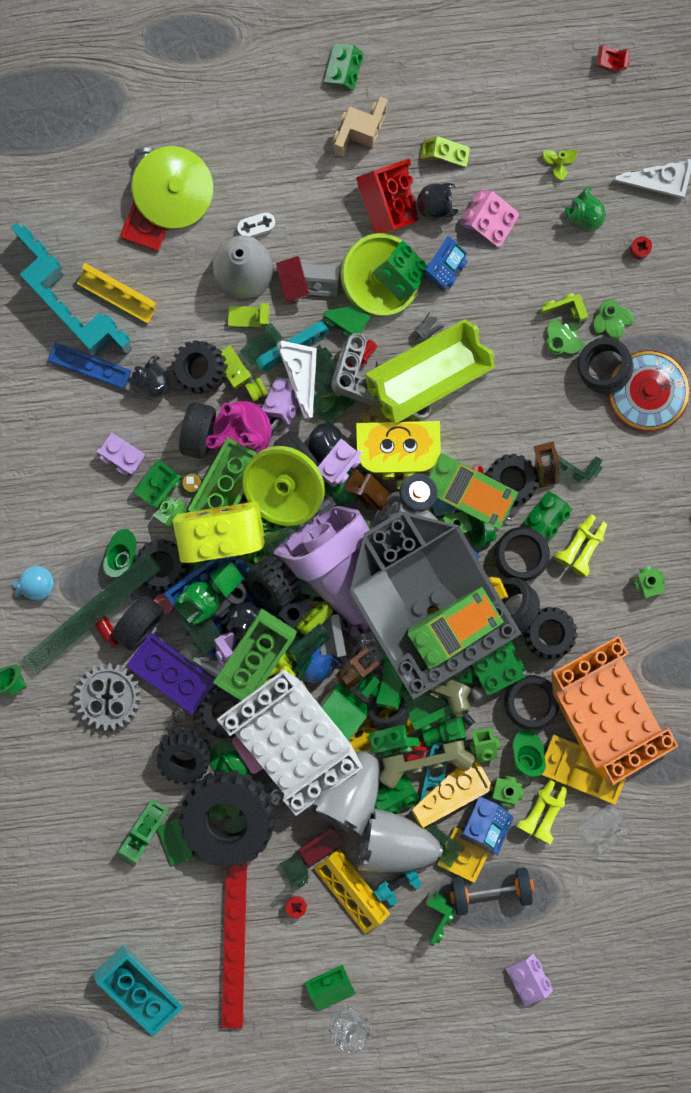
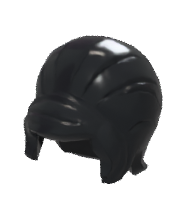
M435 183L425 186L420 191L417 199L421 215L431 221L453 218L458 213V209L452 208V193L449 188H456L455 184Z
M152 356L146 363L145 368L137 366L134 368L136 372H132L133 381L130 384V388L135 392L141 393L148 400L161 399L167 394L170 387L167 372L157 363V360L160 359L159 356Z
M329 423L316 426L308 437L310 453L321 462L340 439L350 446L351 444L348 438L335 425Z
M241 602L232 607L226 618L219 622V625L226 634L233 631L236 640H240L261 609L251 602Z

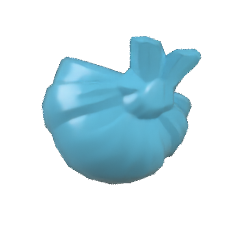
M41 566L28 567L23 571L19 582L13 583V588L16 589L15 596L20 597L24 595L26 598L35 601L48 597L54 586L52 574Z

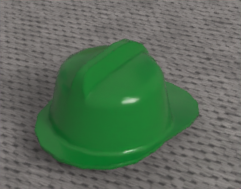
M467 513L472 530L467 531L472 546L476 550L483 549L485 543L497 539L495 527Z
M128 529L117 531L110 540L103 562L104 571L110 577L126 575L134 569L136 564V537Z
M15 664L0 668L1 695L10 698L21 690L26 689L27 685L21 675L19 665Z
M520 731L513 739V767L525 779L530 776H540L546 769L542 741L532 731Z
M221 741L211 749L210 763L216 772L218 770H225L226 773H231V770H238L239 774L245 776L247 773L252 776V773L232 742Z

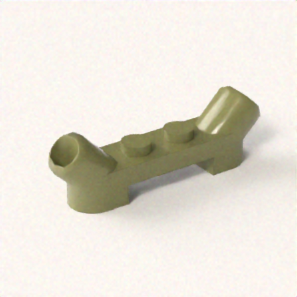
M450 679L447 687L438 684L427 691L428 695L433 699L440 700V698L447 700L453 715L456 717L464 716L470 711L467 696L471 689L462 683Z
M463 740L442 745L444 750L442 754L404 762L403 754L382 759L384 770L379 780L392 789L396 787L405 771L410 770L411 774L423 771L422 767L431 765V769L443 767V762L446 761L463 771H468L475 761V757L465 750Z

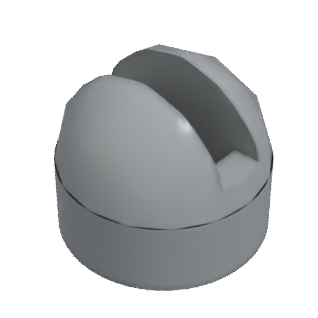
M478 684L471 688L470 694L475 702L488 695L483 685Z

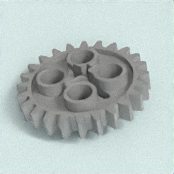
M109 663L106 669L104 664H100V670L93 666L92 674L88 671L85 672L88 677L87 679L80 678L83 685H76L80 693H76L74 696L80 697V700L76 701L75 704L81 705V708L77 711L78 713H85L82 720L90 718L88 725L96 722V729L103 725L104 731H107L109 725H111L112 729L116 730L117 723L124 727V720L129 723L131 722L129 715H137L133 710L134 708H140L136 701L142 700L141 697L137 696V693L141 692L142 689H135L139 681L132 682L134 674L127 676V668L121 672L120 665L113 669L112 663ZM110 678L109 693L113 695V699L109 700V715H106L107 699H103V695L108 693L107 680ZM97 680H101L104 684L100 692H97L93 686ZM118 681H121L125 687L121 693H117L114 689V685ZM95 701H100L102 704V710L98 713L92 709V704ZM116 702H120L123 705V711L119 714L113 711V705Z

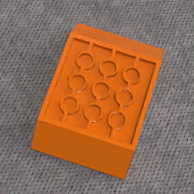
M619 636L551 672L554 698L592 769L611 785L679 747L670 729L661 730L623 660V657L629 653Z

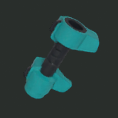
M416 871L401 872L402 875L391 883L387 881L380 882L377 885V890L374 891L379 901L387 900L390 905L397 904L394 890L406 881L418 889L421 886V881Z

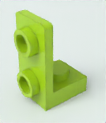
M435 136L423 140L420 159L424 161L440 159L466 167L470 148Z
M574 293L562 297L563 300L556 303L555 300L548 301L540 309V313L543 315L572 304L570 311L574 319L577 318L578 323L584 322L588 318L580 294L576 296Z
M261 303L260 307L229 306L228 326L269 328V303Z
M231 346L223 349L221 355L225 356L226 361L224 363L228 365V369H224V373H227V378L235 390H238L253 380V378Z

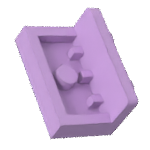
M276 377L262 407L267 416L282 418L285 424L291 423L299 405L290 379Z
M233 631L222 634L214 640L220 671L237 646Z
M534 954L506 968L524 1006L545 999L552 992L551 983L546 978L541 963Z

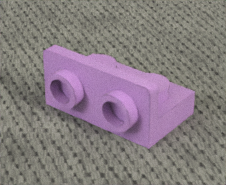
M112 432L101 449L97 450L100 454V460L108 465L111 462L118 466L116 470L125 476L128 473L133 476L146 457L144 453Z
M340 439L317 468L322 478L332 487H335L338 483L342 485L349 477L347 471L350 468L355 469L362 459L359 456L363 452L354 450L344 440Z

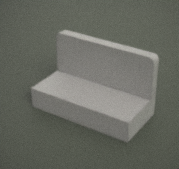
M302 263L309 295L337 297L339 266Z
M340 614L331 615L317 628L321 655L347 656Z

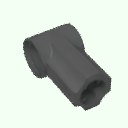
M242 580L234 588L241 590L242 594H238L233 590L227 597L223 593L219 595V608L215 613L216 616L222 618L233 606L244 601L249 590L245 580Z

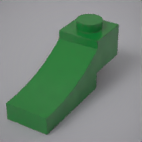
M385 655L384 673L376 704L379 707L398 710L405 685L389 658Z
M151 799L119 850L117 857L135 867L169 812V809Z

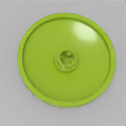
M166 146L151 151L139 162L132 176L131 192L137 209L149 222L165 229H180L198 221L208 210L213 196V181L206 164L195 153L182 147Z
M377 233L361 238L349 248L342 261L341 282L345 294L354 306L373 316H389L402 311L414 300L419 290L418 286L413 293L400 302L372 273L378 265L390 256L398 243L402 241L393 235Z
M273 446L263 449L250 460L244 471L243 488L248 502L258 501L261 516L272 523L283 526L302 524L316 514L324 500L325 487L319 469L309 457L296 449L285 446Z

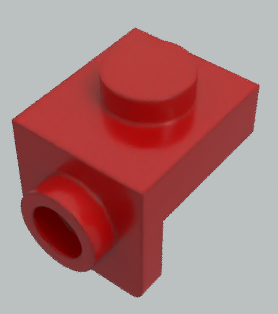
M605 45L599 46L596 67L614 73L626 70L630 62V50L623 49L619 51Z

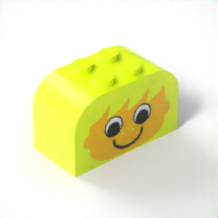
M440 421L398 422L396 424L394 422L356 423L357 451L363 452L359 456L362 459L359 466L366 474L382 477V480H395V476H403V479H406L413 474L425 475L433 470L440 456Z
M258 501L177 514L172 520L180 562L183 563L248 554L262 549L266 542Z

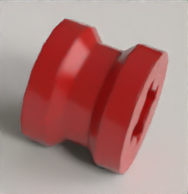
M645 236L635 238L630 246V253L636 259L646 258L652 250V242Z
M292 896L286 904L288 915L292 918H300L305 914L307 909L305 899L301 896Z

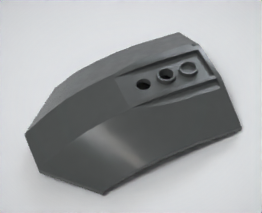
M400 511L364 533L350 594L413 700L521 634L459 525ZM482 586L504 623L448 660L429 669L408 636L409 627L428 617V607L435 605L440 610Z

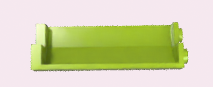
M464 319L365 373L370 394L372 397L377 396L382 404L381 412L396 424L494 369L495 356L491 349L480 344L478 327Z

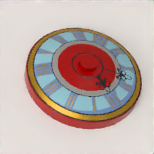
M654 350L632 353L631 356L634 364L632 377L622 389L607 394L610 408L620 422L633 430L656 432L666 429L674 424L686 410L690 397L688 377L682 366L665 353ZM622 360L614 368L610 375V378L614 377L620 371L622 366Z

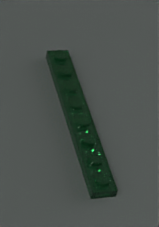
M146 553L23 657L35 673H39L160 571L159 565L149 553Z

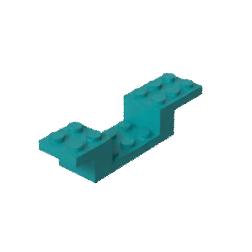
M16 222L10 228L19 240L37 258L20 274L25 282L94 356L112 340L128 354L132 350L130 346L132 341L122 329L117 331L116 328L118 326L108 314L103 316L99 312L90 322L83 326L76 316L70 317L72 313L62 301L56 302L58 298L50 288L64 276L61 272L63 267L52 254L48 256L49 252L38 239L34 241L35 237L25 225L20 226Z

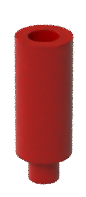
M102 607L89 613L88 615L104 643L108 642L111 648L117 646L119 643L113 638L112 634L114 628Z

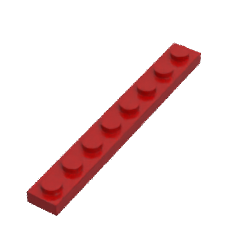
M247 860L242 866L232 864L231 867H226L222 1028L243 1029Z

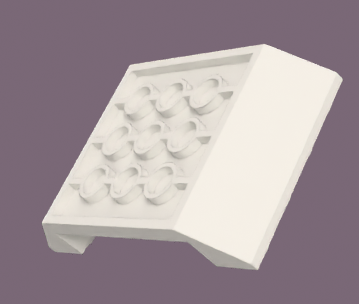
M282 670L217 718V721L230 736L233 733L236 734L284 793L283 801L296 816L311 806L324 788L334 785L332 787L334 788L362 769V765L351 743L300 680L285 670Z

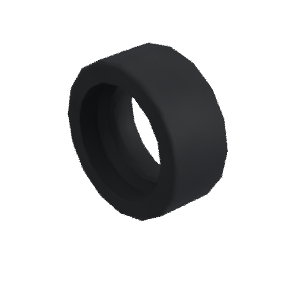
M403 696L400 700L399 712L395 716L386 719L377 717L379 712L384 709V707L377 706V698L375 697L370 702L368 715L374 728L380 731L407 723L409 708Z

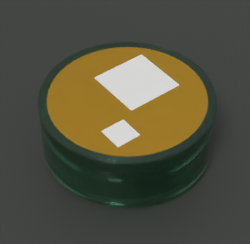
M187 473L182 479L183 489L191 494L197 493L203 483L201 477L196 473Z

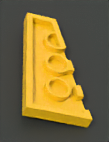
M475 755V761L468 771H463L457 767L411 810L422 828L494 789L480 763H477Z

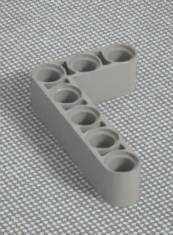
M352 334L343 343L331 383L332 389L340 395L380 409L382 404L377 396L372 397L366 378L357 375L366 347V340L361 334ZM351 341L357 343L358 349L352 347ZM345 360H349L352 363V368L346 365ZM340 379H344L346 381V387H343L340 384ZM359 386L365 388V394L359 391ZM430 405L421 409L422 415L416 412L406 419L415 422L422 420L429 415Z

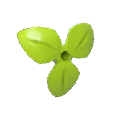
M576 149L560 151L558 156L552 150H544L542 152L543 159L548 165H557L552 172L559 181L564 180L567 176V170L563 164L571 165L578 154Z

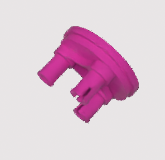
M237 401L228 404L224 403L221 406V412L215 420L213 435L207 437L206 444H210L208 445L209 448H215L220 451L228 437L258 453L266 449L270 443V420L265 411L252 402Z

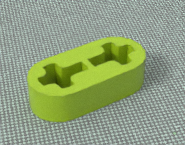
M326 601L320 602L297 626V629L304 636L311 635L330 617L333 609Z

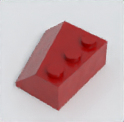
M410 158L356 177L358 188L375 234L387 233L418 221L415 196L411 194L410 184H413V178L409 176L408 166L411 165Z

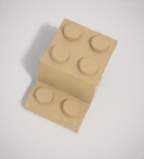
M380 96L379 101L373 103L371 114L349 107L348 112L343 113L340 121L341 130L336 131L333 138V148H335L336 156L343 158L350 140L373 148L387 113L388 99Z

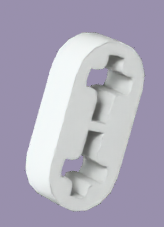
M261 213L245 218L238 223V233L240 236L250 237L269 233L275 228V218L270 213ZM264 218H267L268 221H272L269 223V227H266L265 225L258 226V224L263 223ZM245 224H248L249 227L256 226L250 229V233L246 234V231H241L244 229Z

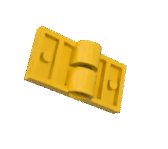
M552 735L544 755L546 769L541 775L616 805L626 778L611 785L592 769L580 745Z

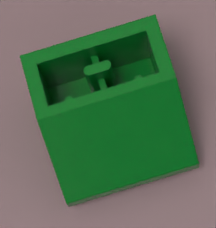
M339 681L323 697L320 704L348 741L368 715L369 706L353 692L348 691Z

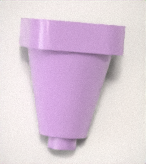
M334 506L317 514L283 540L275 548L274 555L290 568L296 578L306 581L349 625L359 624L362 629H368L370 627L351 596L350 588L363 536L370 528L358 510Z

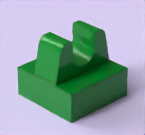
M369 673L356 689L367 698L370 694L378 698L380 689L377 685L380 681Z

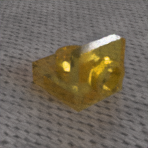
M371 406L370 410L366 409L361 418L364 423H369L371 418L375 419V423L392 422L383 415L379 408Z

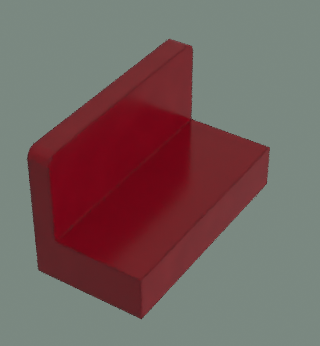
M296 256L277 262L276 266L285 301L292 305L298 303V299L309 296L300 257Z
M332 825L298 848V852L310 867L344 844V842Z

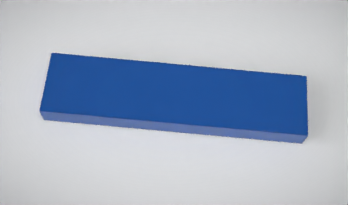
M56 342L48 358L49 363L125 390L132 372L130 369Z

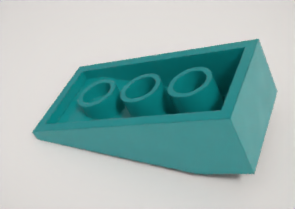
M124 944L93 973L96 983L152 1036L183 1009L182 1004Z

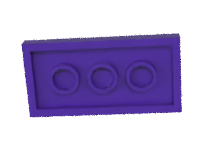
M150 632L126 665L192 715L215 685L213 683L215 679L152 632Z

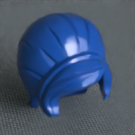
M316 643L314 647H309L305 644L301 647L300 651L313 657L302 678L305 682H321L328 677L334 664L341 665L338 657L332 654L321 655L320 643ZM304 656L299 669L302 670L308 657Z

